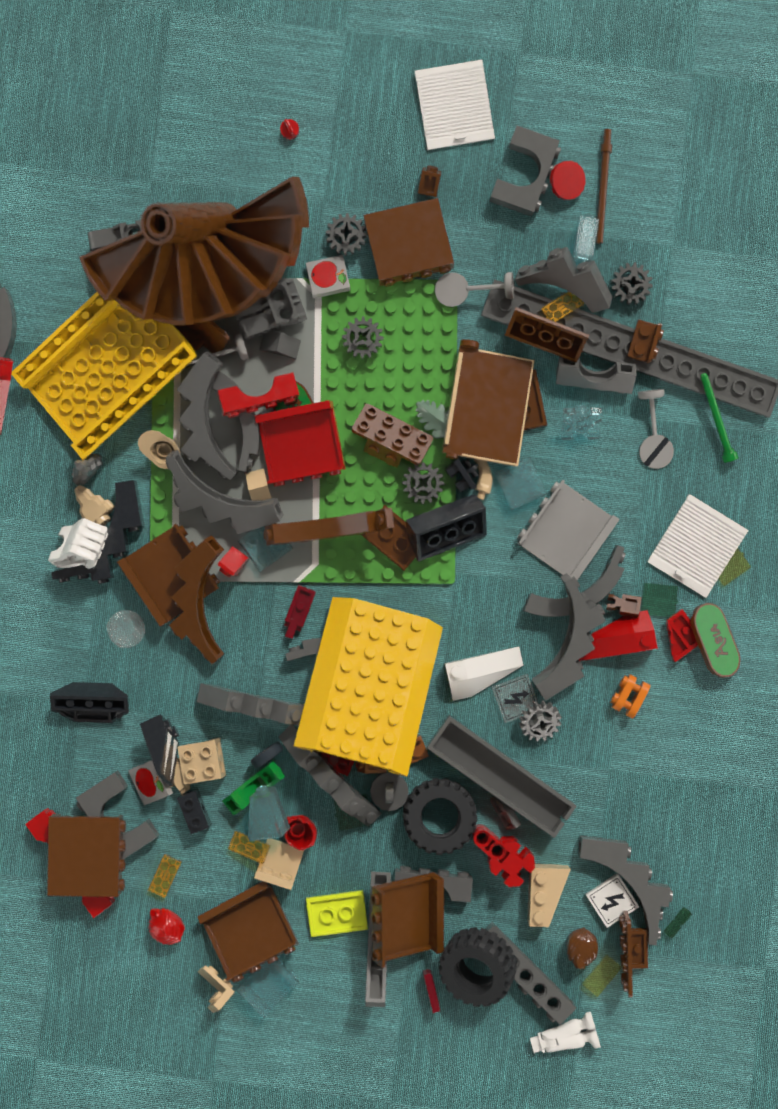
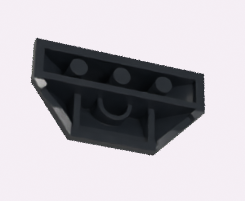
M72 682L51 692L49 695L51 711L59 713L73 722L113 723L129 713L128 695L112 683Z

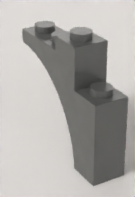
M568 247L556 248L549 253L547 260H541L537 264L521 267L515 278L518 286L541 283L565 289L581 299L592 313L610 308L612 295L595 261H585L576 265Z

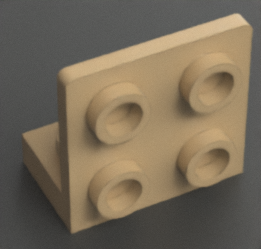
M220 738L178 746L184 784L221 779L226 776Z
M268 838L266 844L270 845L269 851L264 849L262 856L266 857L264 862L260 861L254 878L291 890L304 850H297L288 843Z
M205 965L198 970V973L218 990L209 1000L211 1004L208 1006V1009L214 1013L223 1007L235 991L231 989L233 986L230 982L226 981V979L222 981L217 976L218 972L212 966L207 967Z

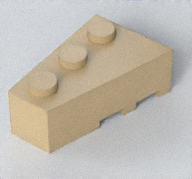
M535 864V869L531 873L529 872L527 918L529 926H550L571 870L568 865Z

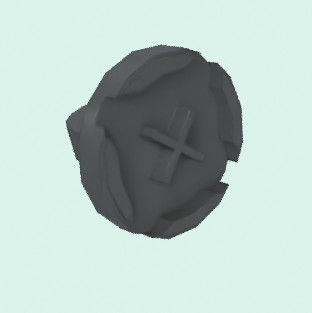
M386 772L375 778L372 782L370 793L376 806L382 810L392 811L404 805L409 790L403 777Z

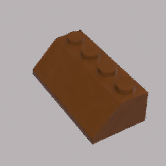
M517 307L514 309L505 336L576 363L589 338V335Z

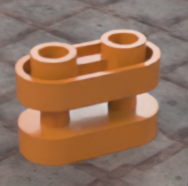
M629 674L628 676L624 675L619 684L621 688L618 693H614L610 703H612V708L620 711L622 707L627 709L625 715L633 719L639 711L651 685L643 681L639 686L635 683L637 677ZM632 690L636 693L631 702H629L627 698Z

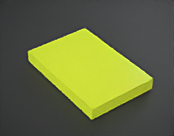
M363 890L306 898L311 937L368 930Z

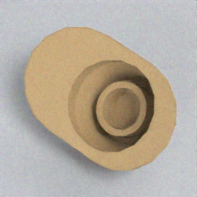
M146 431L139 437V450L160 468L168 469L166 457L170 452L178 450L180 453L175 441L159 431Z

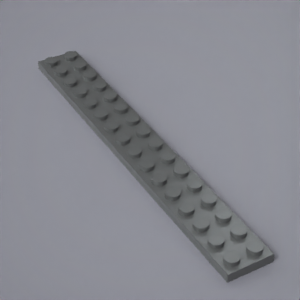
M494 279L493 284H504V282ZM515 286L514 299L506 298L504 288L490 289L481 317L508 326L514 309L517 307L543 318L551 319L553 314L549 311L544 314L542 309L555 300ZM563 303L564 308L568 309L563 312V315H567L559 319L562 317V312L556 311L554 313V318L559 319L556 321L557 323L589 335L582 350L583 353L614 364L616 362L636 364L637 372L705 396L700 376L702 373H706L716 400L767 418L772 414L778 396V379L665 339L657 341L656 348H659L657 357L652 359L649 364L627 357L634 328ZM550 305L549 310L554 312L557 310V305Z

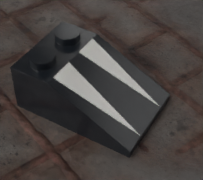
M160 714L140 723V727L156 773L170 787L174 783L179 746L177 737L179 733L175 725L172 726L170 720L165 719Z

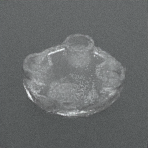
M131 610L116 612L106 625L110 640L119 648L136 646L145 634L143 619Z

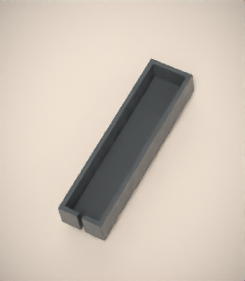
M449 714L427 744V748L554 838L564 826V822L559 818L562 816L565 820H568L577 807L575 803Z

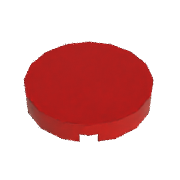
M563 161L555 165L549 178L553 193L563 200L578 197L584 190L586 183L582 167L574 161Z

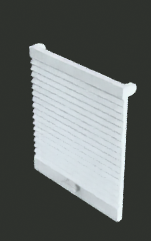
M482 60L415 71L427 150L495 139Z
M688 494L685 502L647 562L706 598L749 530Z

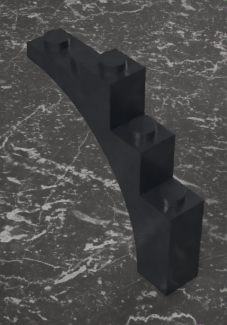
M130 480L115 483L116 502L114 514L107 530L108 535L104 541L105 546L101 550V556L97 559L96 566L88 569L86 566L80 565L51 572L52 580H59V583L69 582L71 577L77 576L78 580L89 578V574H91L92 581H98V584L108 583L110 578H114L111 555H113V558L124 557V553L129 552L126 529H128V532L140 531L139 527L144 526L137 481Z

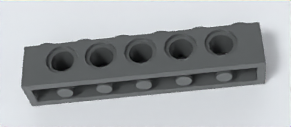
M491 922L485 929H488L487 931L490 933L492 931L497 933L499 938H504L507 941L506 945H510L513 950L512 955L516 956L517 972L514 980L519 984L518 988L525 995L529 994L533 998L532 1002L539 1009L543 1007L547 1011L546 1016L553 1023L557 1021L561 1025L577 1009L574 1002ZM524 970L530 972L527 978H521L520 973ZM541 984L543 989L540 992H536L533 990L535 985ZM555 998L557 1002L555 1005H548V1000Z

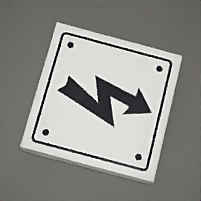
M618 873L586 893L587 898L607 928L617 922L620 916H623V911L627 910L629 914L639 908Z

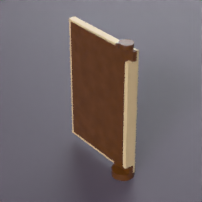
M463 339L460 341L442 453L446 454V458L457 459L458 456L518 467L534 360L480 350L479 343L474 340Z

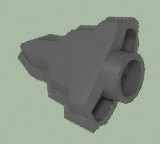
M90 454L85 460L75 461L72 473L73 482L76 485H85L103 464L102 456L100 454Z

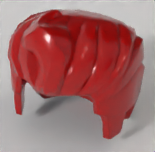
M304 815L287 816L283 821V836L291 847L297 850H306L314 846L317 829L308 817Z
M166 908L151 909L148 927L150 936L157 942L165 945L181 942L185 930V925L181 918Z

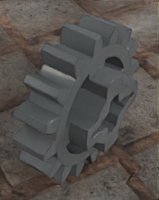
M346 213L345 217L339 214L338 220L333 217V224L328 223L327 227L329 230L326 231V236H329L327 243H331L330 249L337 248V254L343 251L344 256L347 255L348 251L352 255H354L355 249L361 251L360 245H365L364 239L367 238V233L364 232L366 231V226H361L362 219L356 221V215L350 218L349 213ZM346 228H348L349 234L347 240L345 241L344 234L346 232Z
M635 262L632 267H630L629 263H626L625 269L620 266L618 268L619 273L614 272L613 276L616 279H612L610 283L615 284V286L611 288V291L617 292L614 297L620 296L621 303L627 300V305H630L631 301L637 305L639 299L642 302L646 299L644 295H650L651 292L647 289L653 287L649 283L653 278L647 277L649 270L643 271V265L637 268ZM629 272L628 277L621 278L623 274ZM630 280L633 281V284H634V287H633V288L631 287V284L629 283ZM643 290L640 294L634 296L635 291Z
M362 316L361 321L354 318L355 323L348 322L350 328L343 329L347 333V335H342V339L347 340L343 343V346H349L347 352L349 354L353 351L354 358L358 354L361 356V359H364V355L371 358V352L377 354L376 348H382V344L379 341H383L384 337L379 336V334L383 330H377L379 324L378 322L372 324V318L368 322L365 321L364 316ZM359 326H367V328L361 329ZM351 332L355 335L352 343L350 342ZM373 333H375L376 340L374 344L371 341V336L373 335ZM359 335H362V336L367 335V336H366V340H367V341H364V340L359 341V340H360ZM366 347L367 350H359L358 348Z
M422 462L421 467L414 464L415 469L413 470L409 467L408 471L410 474H404L407 481H403L402 484L407 485V488L403 491H409L408 498L415 497V503L418 499L421 500L422 504H424L426 499L431 503V497L437 499L438 495L436 493H442L443 491L439 488V486L444 485V482L439 481L443 475H437L439 469H431V463L428 467H425V462ZM418 471H428L429 473L427 475H420ZM411 477L415 480L413 489L410 486ZM430 477L426 483L427 487L422 486L417 489L420 484L419 479L425 480ZM434 477L436 480L435 489L431 486V480ZM419 492H427L429 495L420 496L417 494Z
M542 700L541 704L538 705L535 701L533 707L528 704V710H522L524 716L519 717L521 721L519 726L523 734L527 735L530 740L534 737L536 741H539L542 737L545 741L546 736L553 737L552 732L559 731L557 726H561V715L557 707H553L551 702L546 705L545 701Z

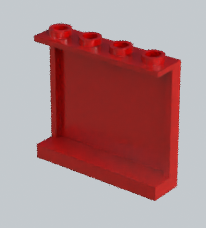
M327 400L254 415L256 423L259 424L269 476L268 484L278 487L285 485V481L292 480V483L303 482L305 477L311 476V480L322 478V474L329 473L330 476L341 474V470L346 469L333 401Z

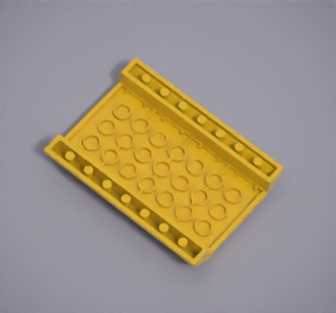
M96 292L12 371L11 375L22 388L30 390L73 442L71 447L82 460H85L195 359L197 355L191 344L175 325L153 319L143 320L124 309L115 300L105 301Z
M332 597L293 747L328 753L388 769V772L407 777L443 627L428 618L359 599Z

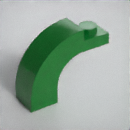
M273 761L236 788L222 802L234 816L258 796L282 780L285 775Z

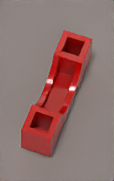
M292 372L275 376L272 388L262 396L253 397L246 395L237 386L218 390L217 396L223 416L228 415V418L239 416L240 412L247 411V413H253L258 411V408L264 406L266 409L276 407L277 403H293L299 397V391L294 373Z

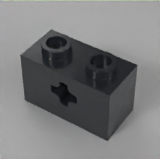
M198 788L184 793L177 798L191 834L211 826V820Z

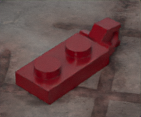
M298 585L285 619L284 626L288 627L285 637L293 639L296 630L301 632L316 591Z

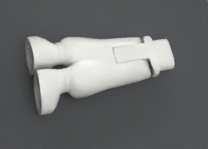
M591 1011L586 1012L582 1019H572L555 1028L539 1032L538 1036L530 1038L534 1053L582 1048L585 1042H589L596 1049L601 1048Z

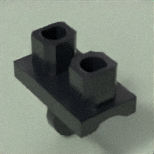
M458 458L450 459L451 463L445 468V471L450 478L458 473L461 475L462 478L454 483L458 491L461 493L469 488L471 490L475 489L477 486L469 473H471L473 478L478 476L475 470L479 466L478 463L474 462L471 464L466 459L463 461L466 466L464 468Z

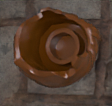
M584 927L572 931L566 942L567 957L578 969H584L585 966L590 965L598 954V941L594 934Z

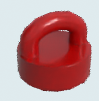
M285 119L280 125L281 135L287 140L295 139L299 134L297 122L292 119Z

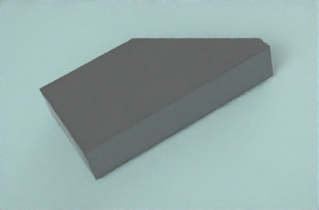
M496 796L490 798L506 830L514 829L521 825L513 808Z

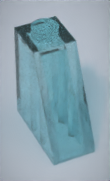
M590 214L580 215L577 222L571 252L576 265L593 260L599 219Z
M260 786L250 797L249 841L282 837L290 829L277 790L275 786Z

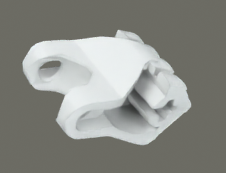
M84 518L71 526L62 527L58 536L62 537L64 542L60 548L50 553L48 561L58 568L84 565L88 569L95 567L97 559L101 556V550L105 546L104 541L108 535L107 527Z

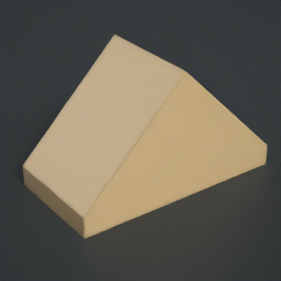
M264 468L245 473L252 500L272 498Z

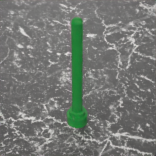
M702 373L700 378L724 449L722 451L723 462L734 461L739 458L737 451L731 448L709 377L706 373Z

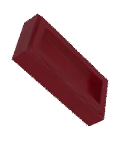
M430 969L423 970L433 1013L440 1012V1004L432 972Z

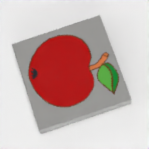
M343 255L306 263L313 299L351 291Z
M152 760L128 770L143 805L173 794L171 787L157 775Z

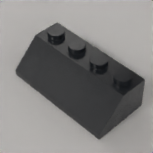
M476 494L406 520L407 535L417 561H422L487 535L486 507Z

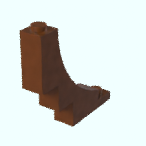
M392 508L317 520L271 524L264 526L263 535L266 545L269 546L370 534L394 528Z

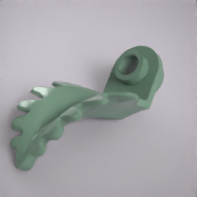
M429 400L417 402L415 411L418 413L416 416L422 417L419 420L420 423L427 422L424 429H433L432 436L434 438H444L449 410L445 413V408L442 404L436 409L434 401L431 405Z

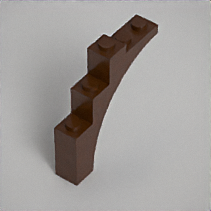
M212 535L204 539L173 568L177 572L178 577L184 580L186 584L171 597L176 606L184 612L169 625L173 633L181 640L187 636L190 642L201 651L203 657L211 664L224 655L209 630L204 611L203 598L207 576L215 560L224 551Z

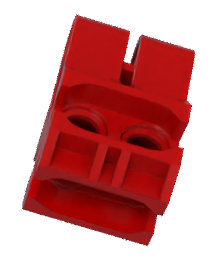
M476 825V830L472 833L474 843L487 854L490 871L497 876L503 869L505 871L501 876L505 880L504 883L508 887L520 886L524 880L520 877L521 873L519 871L523 867L530 873L535 869V860L531 850L525 846L518 853L517 851L521 845L513 835L499 838L485 825ZM479 833L486 834L484 838H477ZM494 846H500L498 851H492Z

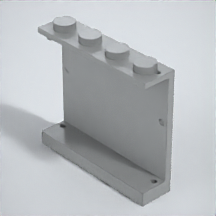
M561 480L560 483L556 481L550 489L553 492L551 496L543 499L539 505L541 507L539 513H534L528 521L530 526L527 530L523 528L517 538L520 540L517 544L560 574L564 575L567 573L571 578L575 577L578 580L620 519L614 515H609L566 485L564 480Z

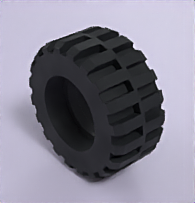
M432 778L433 780L423 781L421 785L416 786L412 793L408 795L403 809L404 827L410 840L419 849L422 848L430 854L434 852L436 855H442V853L451 854L454 850L463 848V845L471 840V835L476 830L477 810L469 792L459 783L450 781L447 778ZM433 799H447L457 808L458 821L455 827L447 833H432L423 824V808Z
M470 927L469 931L468 929L460 930L459 933H455L451 940H449L439 960L440 979L443 984H446L445 988L449 993L452 992L454 994L453 997L457 1000H463L464 1004L469 1005L470 1003L475 1007H480V1005H483V1007L491 1006V1004L500 1002L507 995L517 972L516 956L512 955L513 950L510 945H506L507 941L504 938H499L497 933L493 931L490 933L485 928L477 930V927ZM475 958L484 962L491 970L492 975L481 976L472 972L466 966L463 959Z

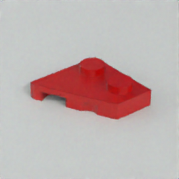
M680 609L666 620L671 655L674 662L698 646L691 628V620L683 609Z

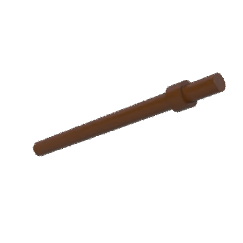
M604 129L603 144H601L600 151L602 153L596 244H603L609 158L612 153L611 129Z

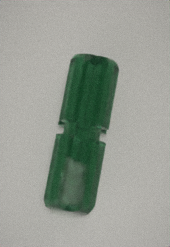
M683 907L675 916V920H672L664 930L665 934L673 938L681 929L680 926L684 925L692 916V913Z

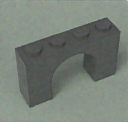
M517 125L509 149L531 157L538 166L539 176L532 184L527 186H516L497 179L489 202L531 217L534 211L538 212L542 201H539L540 194H545L548 186L545 180L547 176L550 177L551 171L555 167L551 165L553 158L557 159L561 150L558 147L560 141Z
M117 770L76 797V804L87 816L104 817V808L107 801L127 788L128 785ZM150 819L130 831L123 832L126 848L125 852H122V859H125L160 835Z

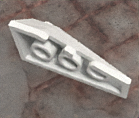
M515 647L444 663L453 701L472 697L522 667L523 661L520 648Z

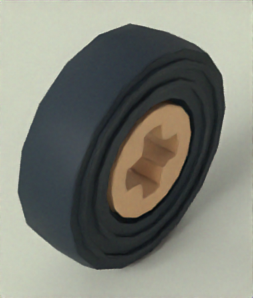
M279 741L273 743L251 759L252 765L256 769L261 767L282 752L283 746Z

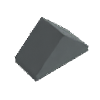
M269 332L263 334L259 350L297 359L301 340L281 332Z

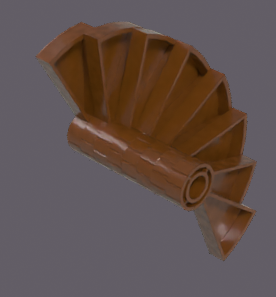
M290 177L239 209H236L227 202L151 204L142 213V231L79 257L89 281L105 301L115 300L124 309L143 320L153 319L172 325H191L233 317L252 306L258 299L267 297L280 281L286 267L295 266L301 244L302 228H309V212L304 188L299 177Z

